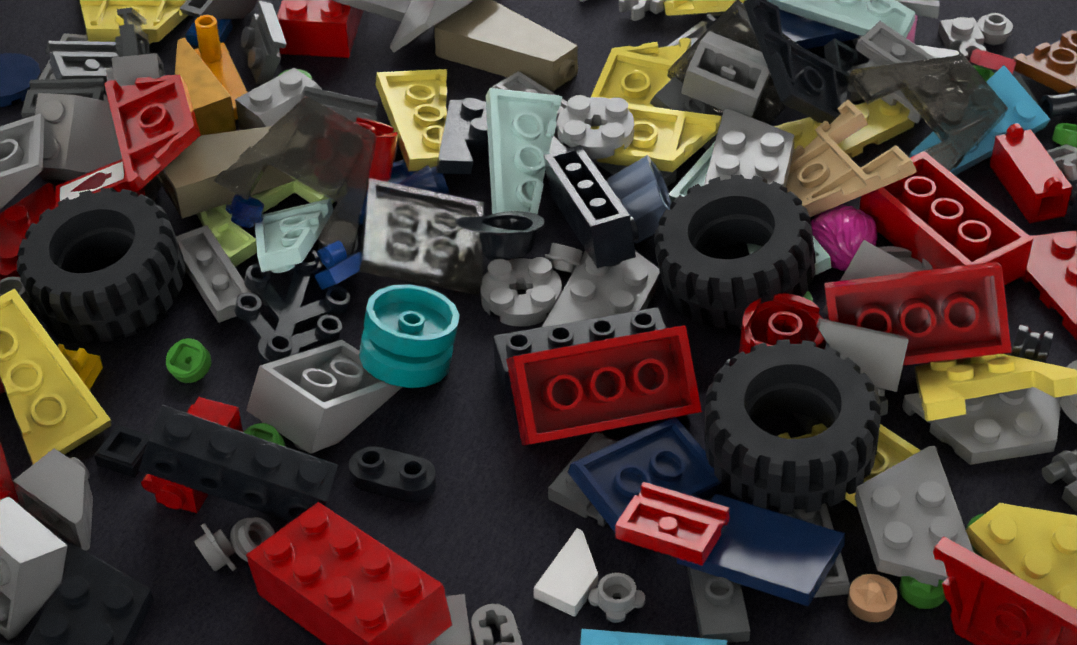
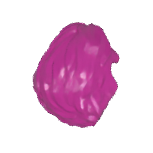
M843 204L815 215L811 221L812 235L830 256L831 267L840 271H846L863 240L874 246L876 245L877 228L873 217L853 206Z

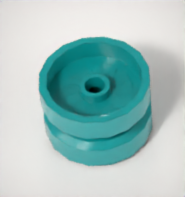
M411 284L391 285L377 290L369 297L366 307L364 331L359 351V358L363 368L373 377L385 383L405 388L427 387L440 382L449 373L453 344L455 343L460 316L455 304L441 293L427 287Z

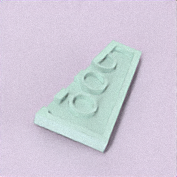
M767 0L778 6L781 10L860 36H864L881 21L906 38L915 21V11L896 0Z
M489 88L486 94L492 214L508 211L538 214L546 170L544 155L550 154L549 150L555 133L556 117L561 105L562 96Z

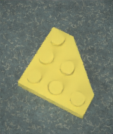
M999 503L966 529L971 545L986 560L1077 609V515Z

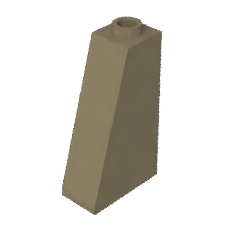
M475 0L434 26L436 55L440 58L504 77H509L519 71L552 91L577 75L578 45L493 0Z
M295 123L202 135L157 174V177L183 219L313 175L311 158L315 157V149L308 135L303 136Z

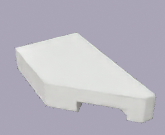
M575 530L534 587L535 599L574 617L588 599L590 590L598 585V572L582 530Z

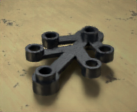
M312 249L302 263L295 264L294 268L287 271L289 278L292 280L285 302L269 283L270 271L261 272L259 264L251 265L246 270L244 284L257 295L253 293L240 294L237 297L234 312L238 318L245 320L260 340L257 346V354L262 365L298 354L302 350L324 342H336L340 337L342 323L337 317L329 314H342L346 312L350 301V294L346 289L337 286L331 287L327 290L324 299L301 307L307 285L317 281L315 275L320 272L322 266L317 252ZM261 301L277 320L276 331L259 313ZM318 319L315 329L292 336L294 327Z

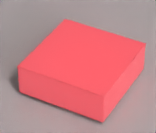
M979 49L972 51L969 60L973 64L997 71L1005 65L1011 74H1013L1016 64L1014 59Z

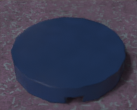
M21 53L0 54V107L13 105L12 100L21 98L22 102L25 101L27 90H30V80H39L41 76L40 67L32 57Z

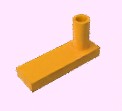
M212 15L199 16L195 20L199 48L194 50L231 95L234 118L236 120L238 115L235 99L248 92L224 42L220 43L216 18Z

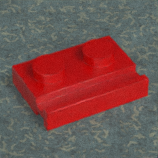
M643 482L641 492L638 496L634 495L615 524L616 539L703 566L721 536L722 527L724 525L727 526L729 522V507Z

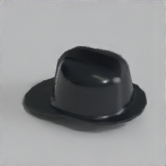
M508 211L488 216L459 218L456 220V225L463 229L478 232L483 254L488 260L494 261L496 259H518L529 254L534 247L536 231L545 225V221L538 214Z

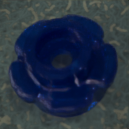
M236 194L231 205L228 204L226 206V211L232 214L231 221L239 226L251 228L254 226V223H261L264 220V215L262 214L264 204L254 197Z

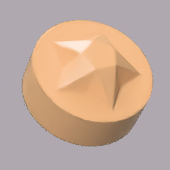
M865 574L857 577L851 583L848 606L856 617L867 622H881L888 619L894 613L897 590L890 580L877 574Z

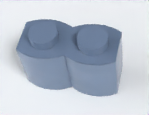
M647 155L607 179L610 188L617 198L621 200L630 217L632 216L636 222L639 239L634 241L636 244L655 234L660 218L666 209L671 210L670 205L672 203L666 182L660 170Z

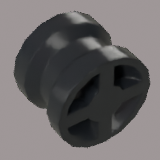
M1020 324L1011 356L1046 363L1054 332L1045 330L1042 333L1032 331L1028 325Z

